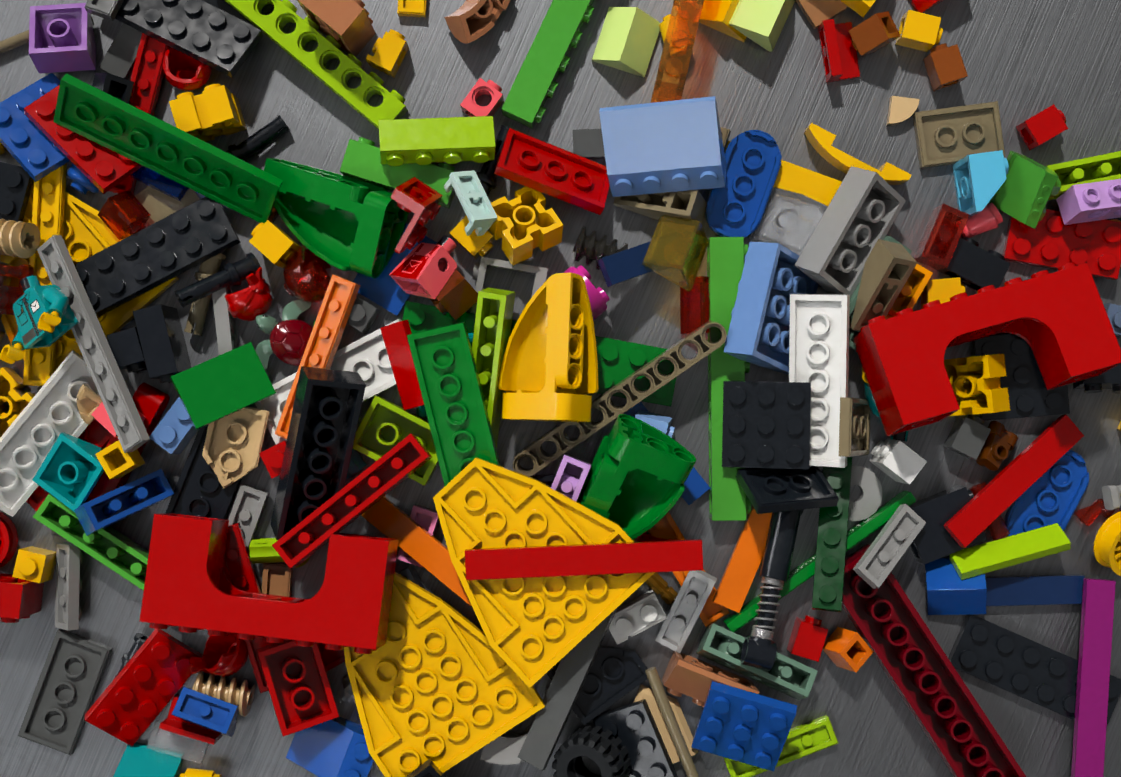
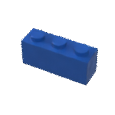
M159 469L82 504L74 512L86 535L89 536L167 499L174 493L162 469Z

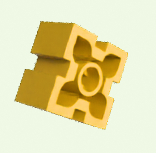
M211 84L204 87L202 94L194 96L193 92H185L177 95V99L169 101L176 128L205 142L214 140L215 137L221 135L228 136L247 130L238 98L233 93H230V90L225 85Z
M525 186L515 191V198L510 201L504 196L491 202L498 218L489 228V231L495 240L502 238L501 249L512 266L531 258L533 249L537 247L543 252L562 242L563 224L552 208L545 210L546 198L542 192Z
M1004 354L944 360L949 379L950 376H953L952 388L960 408L950 416L1010 411L1008 388H1001L1000 377L1006 376Z
M8 367L0 369V437L37 394L36 392H25L23 388L26 385H23V379L13 368ZM4 402L9 403L10 409L8 412L2 411L5 408L2 405Z

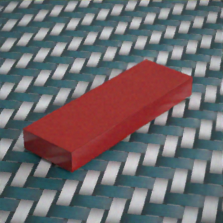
M408 320L381 327V333L404 410L424 405L407 335L412 334Z

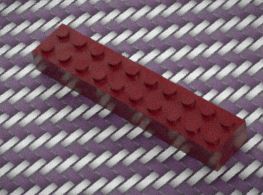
M866 544L846 557L842 608L863 640L874 651L873 655L954 777H1026L892 572H890L879 588L873 589L853 570L870 545Z

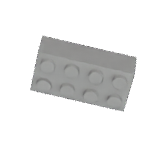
M851 166L795 266L824 290L839 295H850L851 298L862 278L865 262L877 240H884L906 200L877 172Z

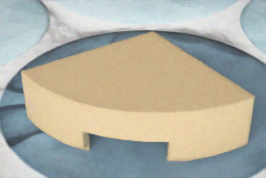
M891 96L887 125H897L911 117L916 111L920 99Z
M83 384L78 391L76 404L81 418L89 425L94 419L91 414L100 405L102 400L100 395Z

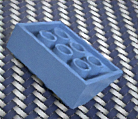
M715 96L600 108L599 114L606 169L612 197L725 187L726 159Z
M749 243L723 352L737 359L789 375L790 294H816L818 288L816 282L795 266L799 255L779 243Z

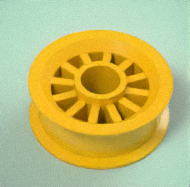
M1121 511L1109 517L1102 524L1096 534L1093 546L1097 562L1104 567L1111 568L1119 576H1121Z

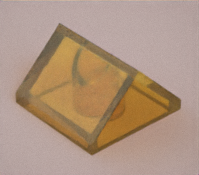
M662 215L642 265L683 289L690 291L708 246V239L701 221Z

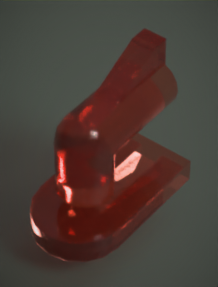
M1096 499L1089 507L1077 510L1074 515L1089 527L1100 514L1108 519L1115 510H1106L1103 499Z

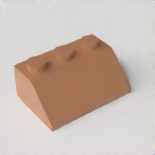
M297 0L307 17L319 26V30L326 36L330 35L348 54L351 53L356 57L376 34L372 26L373 20L368 16L369 12L364 8L365 4L361 0Z
M673 651L662 678V683L667 687L666 691L678 697H682V694L688 695L693 698L692 702L704 707L712 681L752 693H760L751 680L682 652L679 654Z

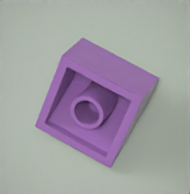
M86 3L30 6L28 54L38 73L96 70V42L91 14L87 13L84 8Z

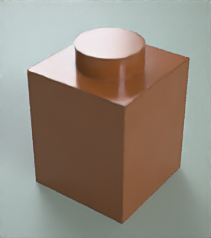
M889 11L876 13L849 30L852 37V45L861 56L874 53L900 37Z
M946 43L930 49L931 53L923 59L933 91L958 84L968 76L957 44L947 47Z

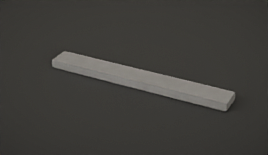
M53 235L37 251L51 284L57 285L69 299L68 304L78 320V323L71 330L124 453L133 452L150 440L62 235Z

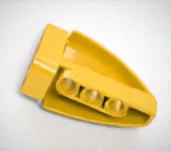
M556 273L550 276L529 300L519 316L503 355L498 381V389L506 391V393H503L502 419L591 422L592 396L587 395V393L598 392V360L593 316L585 281L581 275L575 273Z

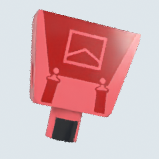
M443 235L437 244L422 242L389 275L406 294L435 300L457 268V263L450 256L451 252L456 248V243L446 235Z

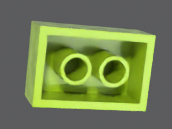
M375 395L356 431L353 449L377 461L411 433L417 437L432 458L408 478L426 486L439 464L429 422L408 410H404V408L391 401Z

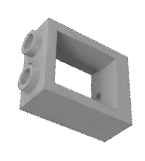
M481 256L480 263L475 262L472 279L477 280L475 291L478 293V291L484 289L488 267L535 275L532 291L533 297L547 280L548 268L521 263L512 266L510 261ZM477 302L472 306L471 312L476 314ZM513 312L512 320L517 321L521 314Z

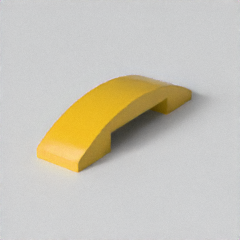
M813 123L804 132L807 140L819 155L845 174L853 166L877 172L889 185H902L911 177V174L888 162L884 163L877 170L831 146L836 135Z

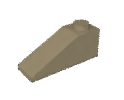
M698 190L615 197L613 202L615 206L673 226L700 230L707 206L706 201Z
M881 239L877 240L864 265L851 322L853 330L860 331L862 327L868 325V320L882 315H885L886 318L915 268L917 261L902 244Z

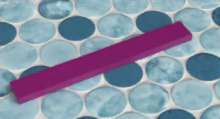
M1083 579L1071 777H1103L1116 585L1114 580Z

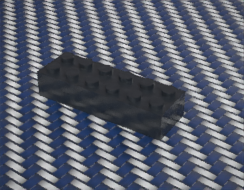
M301 366L270 524L276 540L283 537L345 487L366 387L358 372Z

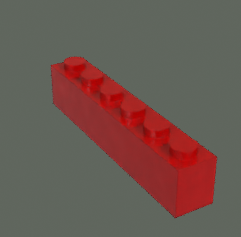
M410 433L272 545L289 568L298 567L329 542L330 534L340 533L428 462L432 456L417 437Z

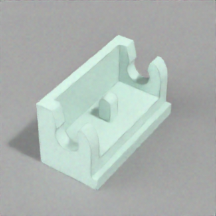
M475 170L451 172L450 178L444 185L446 193H449L452 187L454 188L467 215L469 223L464 229L466 235L469 236L474 229H476L475 233L477 236L484 235L498 217Z

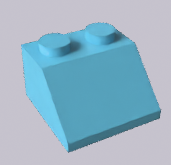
M1003 150L970 154L952 165L959 219H967L981 212L1007 179L1006 175L1009 172V164L1007 158L1003 156Z

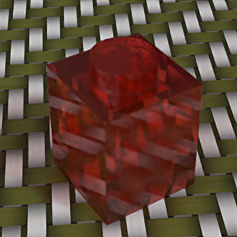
M128 190L109 197L98 216L115 236L121 240L129 237V234L133 235L146 228L145 223L151 214Z

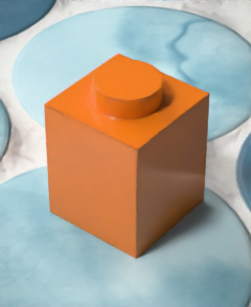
M837 627L826 640L822 649L837 667L855 673L874 652L857 632Z

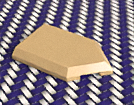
M248 406L208 425L202 456L207 464L211 466L224 489L259 466L261 457L259 453L262 452L270 411Z
M640 684L634 702L646 699L671 761L675 764L681 760L653 690ZM667 695L690 755L694 756L699 750L691 748L693 736L679 702L676 698Z

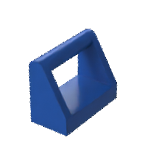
M183 687L172 715L232 737L236 729L239 707Z

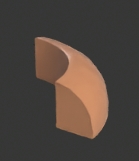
M466 0L458 10L444 18L454 37L460 42L468 44L477 40L494 27L495 21L499 18L502 11L507 9L510 0Z

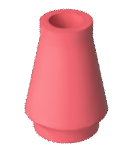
M991 202L981 212L967 218L962 224L958 225V229L963 237L971 238L998 228V224L1003 222V218L996 206Z

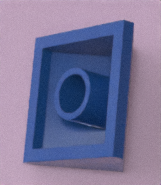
M940 558L925 564L928 615L986 614L987 588L985 574L961 580L950 558Z

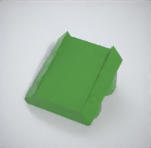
M1010 150L1007 157L1009 172L1006 175L1007 179L989 203L992 202L999 210L1035 229L1038 222L1046 214L1045 206L1049 197H1054L1058 194L1061 188V181L1056 172L1031 158Z

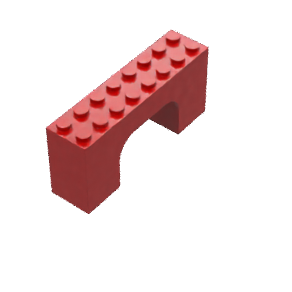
M1074 262L1060 266L1057 268L1058 271L1053 273L1043 270L1030 276L1031 279L1022 281L1021 277L1005 282L1003 287L995 289L994 285H989L977 290V294L968 296L966 292L951 297L949 302L941 304L940 300H935L922 306L923 309L913 311L912 308H906L896 312V316L886 319L885 315L868 320V325L860 329L861 332L853 340L887 437L940 422L960 409L944 365L946 348L999 333L1017 335L1024 339L1031 347L1047 390L1099 376L1120 365L1121 348L1088 264L1076 266Z
M174 513L154 514L139 621L150 623L149 628L167 629L168 626H179L178 631L196 633L197 630L206 629L208 630V635L226 636V633H237V638L254 640L255 637L265 636L266 642L284 643V640H296L295 645L313 647V644L323 643L325 644V649L343 650V647L349 646L355 647L354 652L362 654H372V651H376L386 644L399 539L348 533L330 534L324 582L316 595L310 599L246 592L236 588L228 580L224 570V556L229 520Z

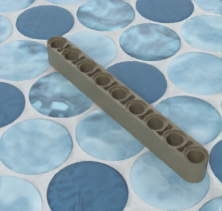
M709 321L593 400L592 409L597 408L603 413L604 418L600 422H561L522 449L514 458L513 470L528 477L539 472L616 419L619 414H623L722 346L727 338L725 328L716 321ZM710 327H717L721 331V337L716 342H710L705 338V332ZM687 343H692L698 348V352L693 358H686L681 353L682 347ZM670 360L674 364L673 371L669 374L660 373L657 368L659 362ZM639 376L647 377L651 382L650 387L646 390L637 389L634 385L635 379ZM616 392H621L626 396L627 402L623 406H616L612 403L611 396ZM576 425L580 430V435L576 438L568 437L565 433V427ZM545 441L554 442L557 446V451L553 454L546 453L542 448V443ZM521 457L531 458L534 467L531 469L522 468L519 459Z

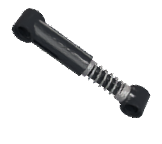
M804 509L772 513L760 571V577L763 578L761 583L764 585L760 587L762 594L758 595L761 599L757 603L759 609L755 611L757 613V617L754 618L756 624L752 626L751 636H746L743 642L740 658L742 665L768 671L774 665L777 644L772 640L774 636L772 629H775L773 622L777 620L774 617L775 613H778L776 607L780 605L778 603V598L781 597L779 592L783 589V583L788 582L800 516Z

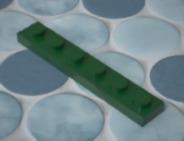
M853 456L847 457V466L845 468L823 466L822 474L839 500L837 506L819 509L812 599L813 610L842 612Z

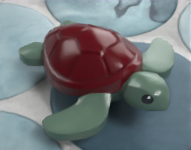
M299 299L288 303L283 309L282 321L279 323L269 315L256 316L258 328L270 335V339L260 342L255 350L265 370L268 367V361L273 352L276 357L293 366L300 365L313 327L302 320H297V317L311 307V303L308 300Z

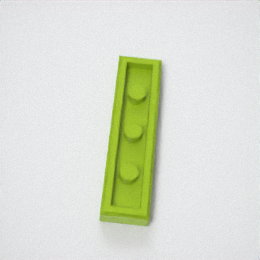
M1055 523L962 549L950 554V561L960 579L963 580L1070 550L1071 542L1059 524Z
M825 715L791 728L776 767L838 744L829 717ZM723 757L731 777H753L768 771Z

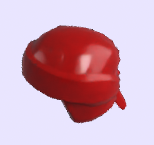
M172 47L165 52L163 72L167 81L173 87L183 91H192L201 88L207 83L211 76V67Z
M259 267L255 274L251 273L246 277L248 282L247 288L225 295L229 306L228 310L234 318L253 321L256 320L257 315L266 314L272 306L271 289L268 283H265V279L262 278V267Z
M226 633V636L209 635L203 657L192 656L189 660L190 666H193L191 674L203 671L218 676H230L238 672L247 661L246 642L244 639L237 638V633Z

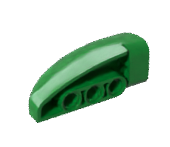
M266 158L264 171L283 180L274 206L281 219L297 239L316 256L343 271L351 270L371 278H378L395 252L394 250L400 241L409 212L399 208L397 202L390 198L392 193L387 192L385 187L282 159Z
M619 414L609 436H604L577 502L619 524L632 539H635L652 528L676 504L684 492V483L696 462V458L685 447L657 428L630 415Z

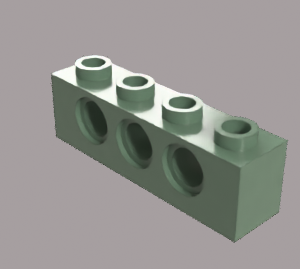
M714 623L706 628L696 654L797 700L808 698L818 672L817 670L776 652L775 662L770 671L742 665L740 658L745 637Z

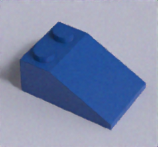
M340 716L296 732L286 756L287 759L318 777H369L375 762L369 754L362 725Z

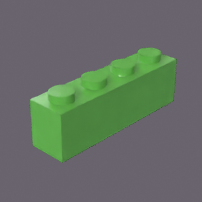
M359 137L358 141L349 139L340 172L344 176L379 185L391 191H394L396 187L411 178L416 177L443 195L438 204L450 209L455 191L452 187L451 191L446 193L444 185L450 178L451 172H455V167L439 162L438 166L432 164L419 165L417 163H406L400 166L381 164L380 148L374 146L375 142Z

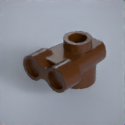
M991 421L988 426L991 431L975 461L982 467L997 471L1003 460L1008 457L1009 451L1014 449L1018 436L1007 431L1002 423Z

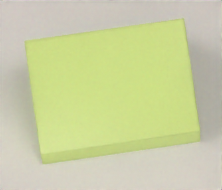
M739 0L729 25L767 51L772 52L795 0Z
M609 7L592 61L645 78L660 31V22L638 7Z

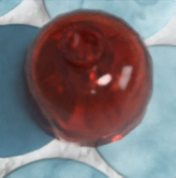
M304 245L293 252L283 267L284 288L292 297L295 296L307 303H316L324 299L331 279L326 269L331 268V266L309 249H305Z

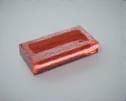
M707 276L680 278L681 334H690L703 324L709 322V277Z

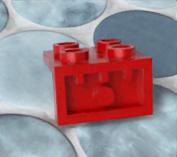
M416 177L396 187L390 197L397 202L399 208L406 212L414 213L394 250L398 254L406 249L411 250L416 242L420 243L428 232V229L425 228L429 219L433 220L441 209V205L438 203L443 195Z

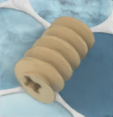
M0 219V255L26 259L36 253L41 236L35 224Z
M202 671L197 675L192 690L238 706L240 715L245 717L250 712L255 684L249 689L248 680L244 679L239 687L237 686L236 677H233L230 684H226V676H221L220 680L215 682V675L210 674L208 679L204 680V672Z

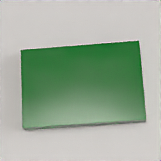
M251 342L171 376V381L195 430L276 393Z

